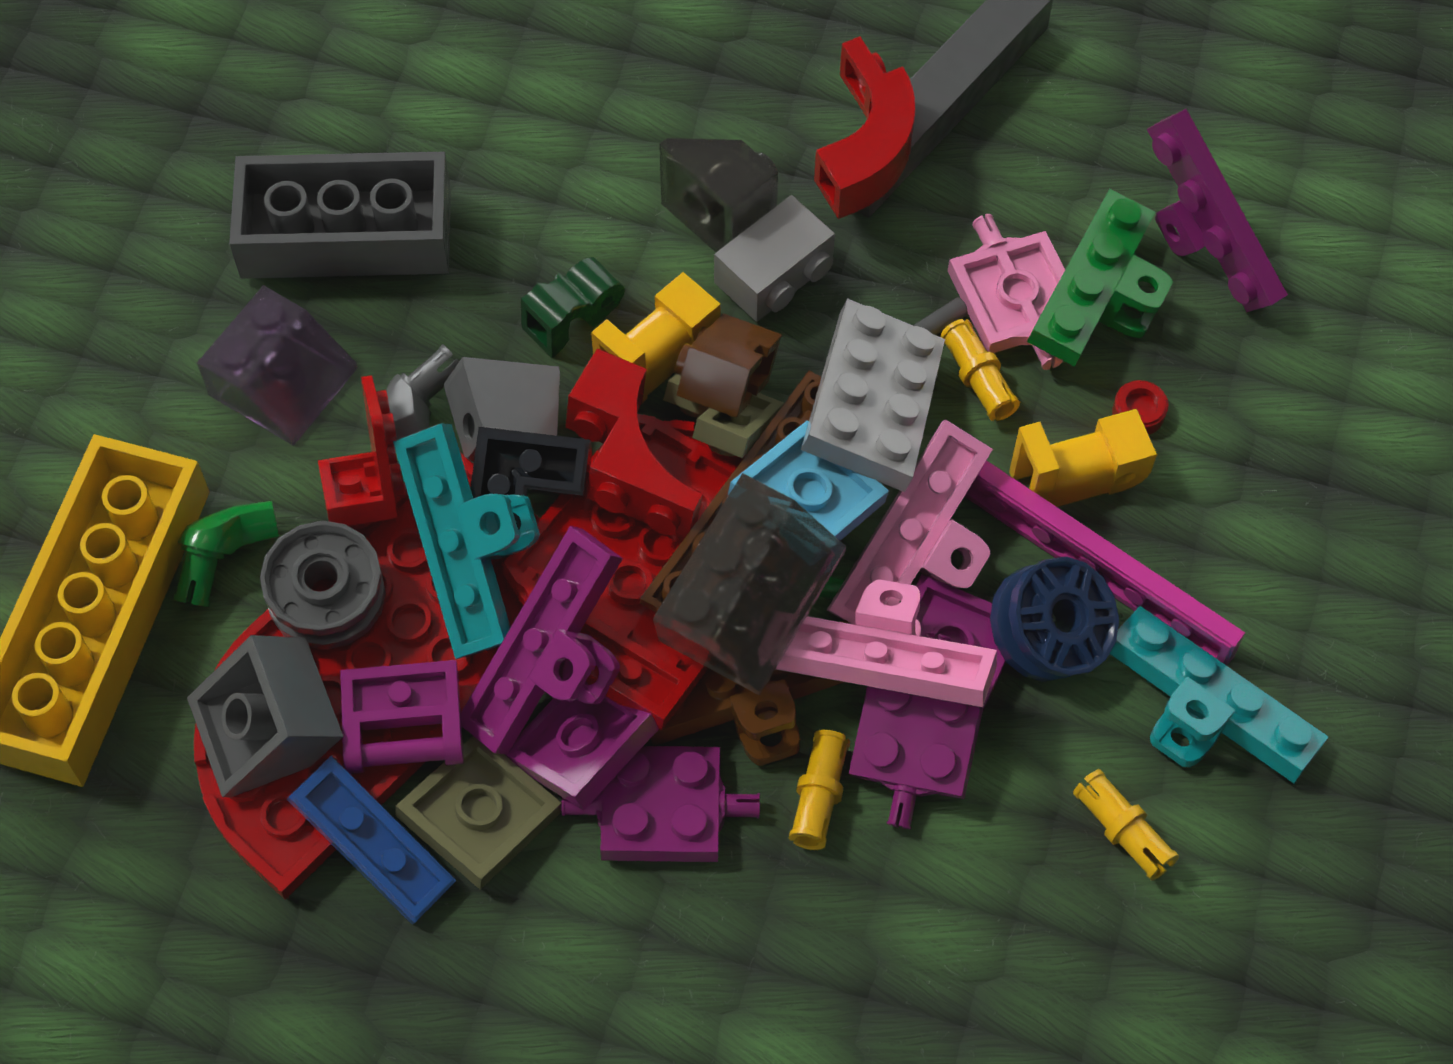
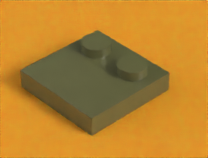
M472 736L463 744L464 764L446 766L445 762H443L396 805V817L481 890L561 813L562 803L507 756L492 752Z

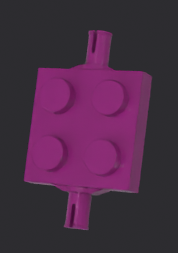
M935 633L926 634L927 638L950 641L951 639L941 634L938 637ZM867 686L849 775L854 778L879 782L894 791L887 825L897 828L900 826L902 829L911 830V821L917 796L940 794L965 799L983 707Z
M643 746L585 810L562 797V816H597V822L601 830L600 855L602 861L718 862V836L724 825L725 817L759 818L760 793L725 794V787L719 776L720 747Z

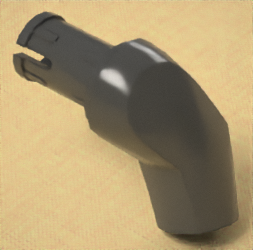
M444 344L410 375L407 376L405 373L401 375L396 374L386 388L397 440L430 428L429 420L432 412L429 407L432 404L429 400L445 387L444 383L459 363V360L455 359L442 372L437 371L438 367L453 355Z

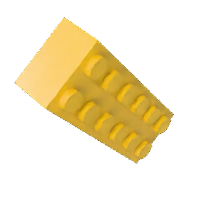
M96 434L93 435L0 637V764L80 787L84 786L183 556L184 550H181V544L178 543L179 538L187 525L199 519L210 493L198 461Z

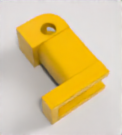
M682 272L655 295V310L626 335L608 319L591 332L593 354L598 348L647 369L643 403L647 399L648 394L675 372L676 362L683 346L686 343L691 345L696 340L703 326L708 328L721 316V304Z
M1137 409L1098 419L1095 432L1054 444H1049L1041 422H1036L1019 427L1009 473L1015 480L1032 476L1029 489L1056 507L1105 493L1111 495L1136 486L1151 473L1157 453Z

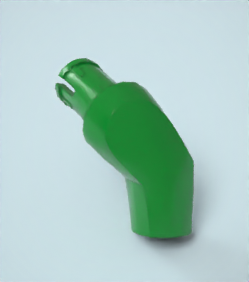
M266 501L232 506L187 525L178 541L181 544V550L186 552L177 591L173 599L184 603L191 602L193 605L209 607V598L219 558L225 559V554L231 555L244 545L279 536L273 502Z

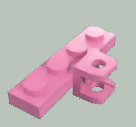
M948 420L942 421L916 463L913 479L906 491H899L827 608V611L842 620H847L849 624L856 625L855 612L863 592L870 583L880 579L911 585L918 572L955 588H968L972 586L990 556V549L979 536L950 519L993 449ZM955 549L963 557V562L959 569L955 568L951 563V554ZM888 597L883 599L881 603L894 606L899 604L901 600L895 597Z
M879 579L870 583L863 592L855 612L856 625L773 610L756 648L757 666L983 707L997 667V650L921 637L920 622L916 619L920 609V591L918 587ZM888 597H895L901 600L899 604L894 606L881 603L883 599Z

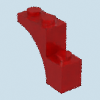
M597 348L568 396L565 427L575 431L583 439L603 443L590 466L587 498L597 502L599 506L609 512L623 513L647 523L650 528L660 534L674 535L684 539L698 521L703 494L689 488L667 472L651 453L643 438L637 412L643 401L647 369Z

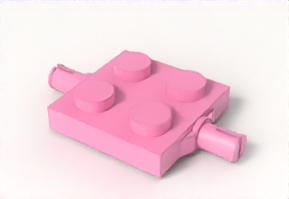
M985 214V219L981 215L973 221L972 225L983 245L973 253L950 259L948 273L960 298L967 306L968 315L987 352L996 353L1019 345H1032L1027 340L1061 279L1065 268L1046 231L1023 238H1003L993 215ZM1032 345L1044 370H1050L1051 365L1053 368H1056L1063 362V360Z

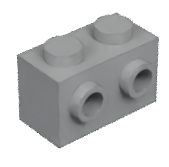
M790 195L714 254V283L758 322L770 311L778 312L791 301L798 289L808 281L816 282L820 280L830 270L833 264L835 233L793 195Z

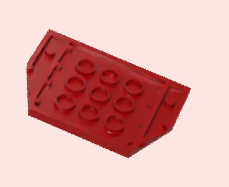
M637 414L643 438L656 460L677 480L703 494L699 512L700 518L744 457L720 455L712 451L708 444L692 438L695 422L676 419L662 421L654 416ZM603 444L599 447V449H598V450L594 453V455L591 457V465H592L594 459L596 458L597 454L599 453V451H600L601 447L603 446ZM587 492L585 497L560 494L537 522L540 533L537 542L526 550L509 555L504 561L503 575L524 606L570 526L585 530L622 557L621 563L579 633L589 634L611 651L619 662L620 671L614 682L609 686L605 696L619 705L651 713L658 728L662 731L722 651L704 641L689 629L669 621L639 603L641 596L684 539L674 535L660 534L650 528L647 523L626 514L609 512L599 506L597 502L588 499ZM597 665L586 680L589 685L595 683L598 679L599 670Z

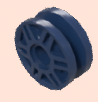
M1059 557L1022 567L1005 578L993 597L990 623L994 643L1006 663L1024 677L1046 682L1087 673L1103 663L1116 643L1119 615L1115 596L1102 575L1086 562L1070 557ZM1052 612L1056 617L1057 627L1053 622Z

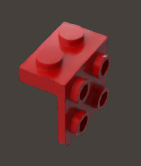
M372 375L361 377L372 452L318 460L328 521L345 524L354 530L365 528L376 521L397 518L394 497L405 496L400 464L397 463L396 450L393 441L397 440L393 414L390 413L387 391H376Z

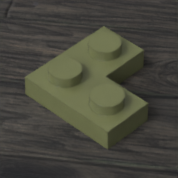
M677 374L668 381L663 399L679 406V409L684 414L697 418L692 438L708 444L712 451L720 455L738 456L741 458L749 452L784 404L761 393H758L757 396L752 394L750 404L735 418L676 396L681 376Z

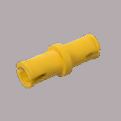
M959 319L949 324L942 331L941 337L945 339L944 344L948 347L960 367L959 377L966 387L973 388L991 421L995 419L1001 421L1008 418L1017 411L1020 401L1013 394L1001 375V363L993 352H987L968 319L965 321Z
M818 730L814 733V743L807 772L799 777L796 788L800 800L793 828L790 830L789 840L794 841L793 844L804 849L821 850L825 848L833 806L841 802L844 787L839 781L846 752L850 746V740L846 739L844 734L833 730Z
M1097 769L1087 775L1084 779L1090 785L1085 787L1082 783H1079L1074 789L1073 794L1083 802L1106 828L1105 837L1113 845L1119 843L1146 872L1147 877L1151 881L1165 874L1167 870L1162 865L1167 863L1172 867L1178 860L1179 855L1145 821L1147 813L1139 804L1132 806L1105 777L1101 769Z

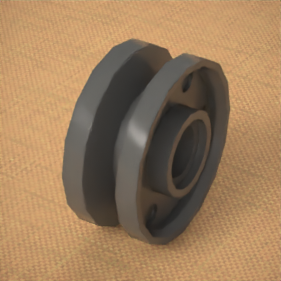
M317 521L299 525L279 537L266 554L260 575L264 600L275 625L285 637L306 638L310 648L329 650L350 645L367 634L382 614L386 591L377 553L363 534L342 523ZM329 579L336 581L334 586L326 591L318 592L311 590L314 584L320 580Z

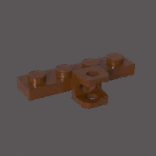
M847 620L840 621L843 623H848ZM756 650L745 653L740 659L732 657L711 664L663 730L658 729L650 738L652 746H658L734 720L737 734L746 755L754 764L763 766L795 755L800 750V736L796 724V710L793 700L845 682L757 666ZM777 733L782 737L781 741L774 746H766L760 742L762 737Z

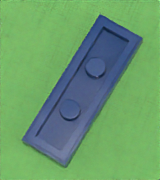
M332 756L287 799L412 925L456 882Z

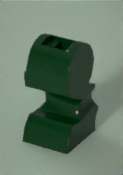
M585 258L575 264L564 277L559 273L555 276L554 281L549 284L537 283L529 293L521 297V327L552 359L570 340L569 327L571 321L579 317L593 327L601 323L620 303L625 288L596 258Z

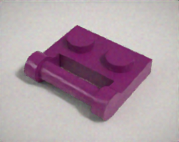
M456 660L340 670L342 734L344 736L343 759L345 770L350 775L365 773V767L439 760H445L446 766L464 764L459 671ZM442 724L443 737L363 744V731Z

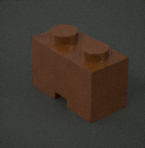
M723 313L708 328L703 326L696 340L691 345L686 343L683 346L675 366V374L681 376L676 396L737 418L750 404L752 394L757 396L769 382L782 334Z

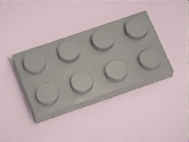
M847 298L839 314L801 450L905 492L914 476L945 339L932 334L925 328L910 325L886 315L874 307L865 306Z

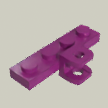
M1184 109L1149 127L1147 131L1153 140V151L1158 160L1167 166L1178 186L1177 191L1180 200L1163 208L1155 216L1156 223L1172 252L1185 256L1206 247L1209 253L1218 259L1228 277V287L1232 296L1243 305L1246 312L1271 306L1288 295L1188 110Z
M574 526L568 528L461 712L462 727L496 754L508 755L544 692L559 700H578L587 704H600L608 692L609 686L614 682L620 671L619 662L611 651L589 634L579 632L623 558L581 528ZM597 665L599 670L598 679L595 683L589 685L586 680Z

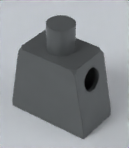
M462 357L444 383L464 456L471 462H474L478 427L557 436L560 385L559 366Z

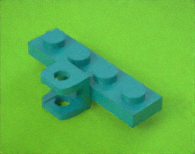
M441 423L393 441L455 659L467 658L500 647L511 627L491 559H501L526 550L539 539L540 533L530 499L524 495L487 494L473 499L452 424ZM513 513H516L520 517V530H518L517 524Z
M1139 606L1118 629L1117 640L1110 654L1170 696L1165 712L1158 719L1150 734V742L1155 748L1182 767H1191L1200 762L1217 742L1221 733H1223L1289 781L1295 783L1327 741L1328 736L1143 607ZM1179 733L1184 735L1188 739L1189 745L1180 746L1172 740L1171 734Z

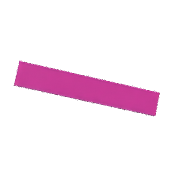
M986 460L965 494V498L1053 557H1070L1086 562L1103 576L1117 600L1133 611L1139 606L1143 607L1226 666L1230 663L1245 635L1244 631Z

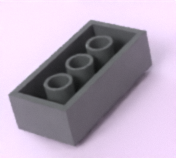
M445 151L236 156L229 245L240 279L449 274L451 184Z

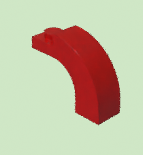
M861 36L842 43L840 77L862 109L867 120L852 135L816 150L814 181L838 219L871 205L886 194L903 173L911 151L915 117V96L909 76L903 66L887 72L882 58L878 53L870 52Z

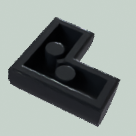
M478 427L470 487L473 499L487 494L524 495L528 497V490L585 497L591 466V440ZM513 513L517 524L518 530H520V517L516 513Z

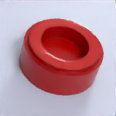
M1143 380L1131 381L1118 390L1112 407V415L1137 409L1148 435L1159 430L1163 425L1168 412V399L1163 390L1151 382Z

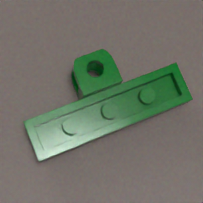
M1109 188L1027 340L1028 343L1075 366L1098 321L1131 337L1141 338L1145 335L1152 319L1159 311L1173 284L1172 278L1165 271L1133 255L1155 211ZM1145 281L1150 283L1154 287L1155 292H1144L1138 286V282ZM1124 307L1137 309L1141 317H1129L1125 313Z

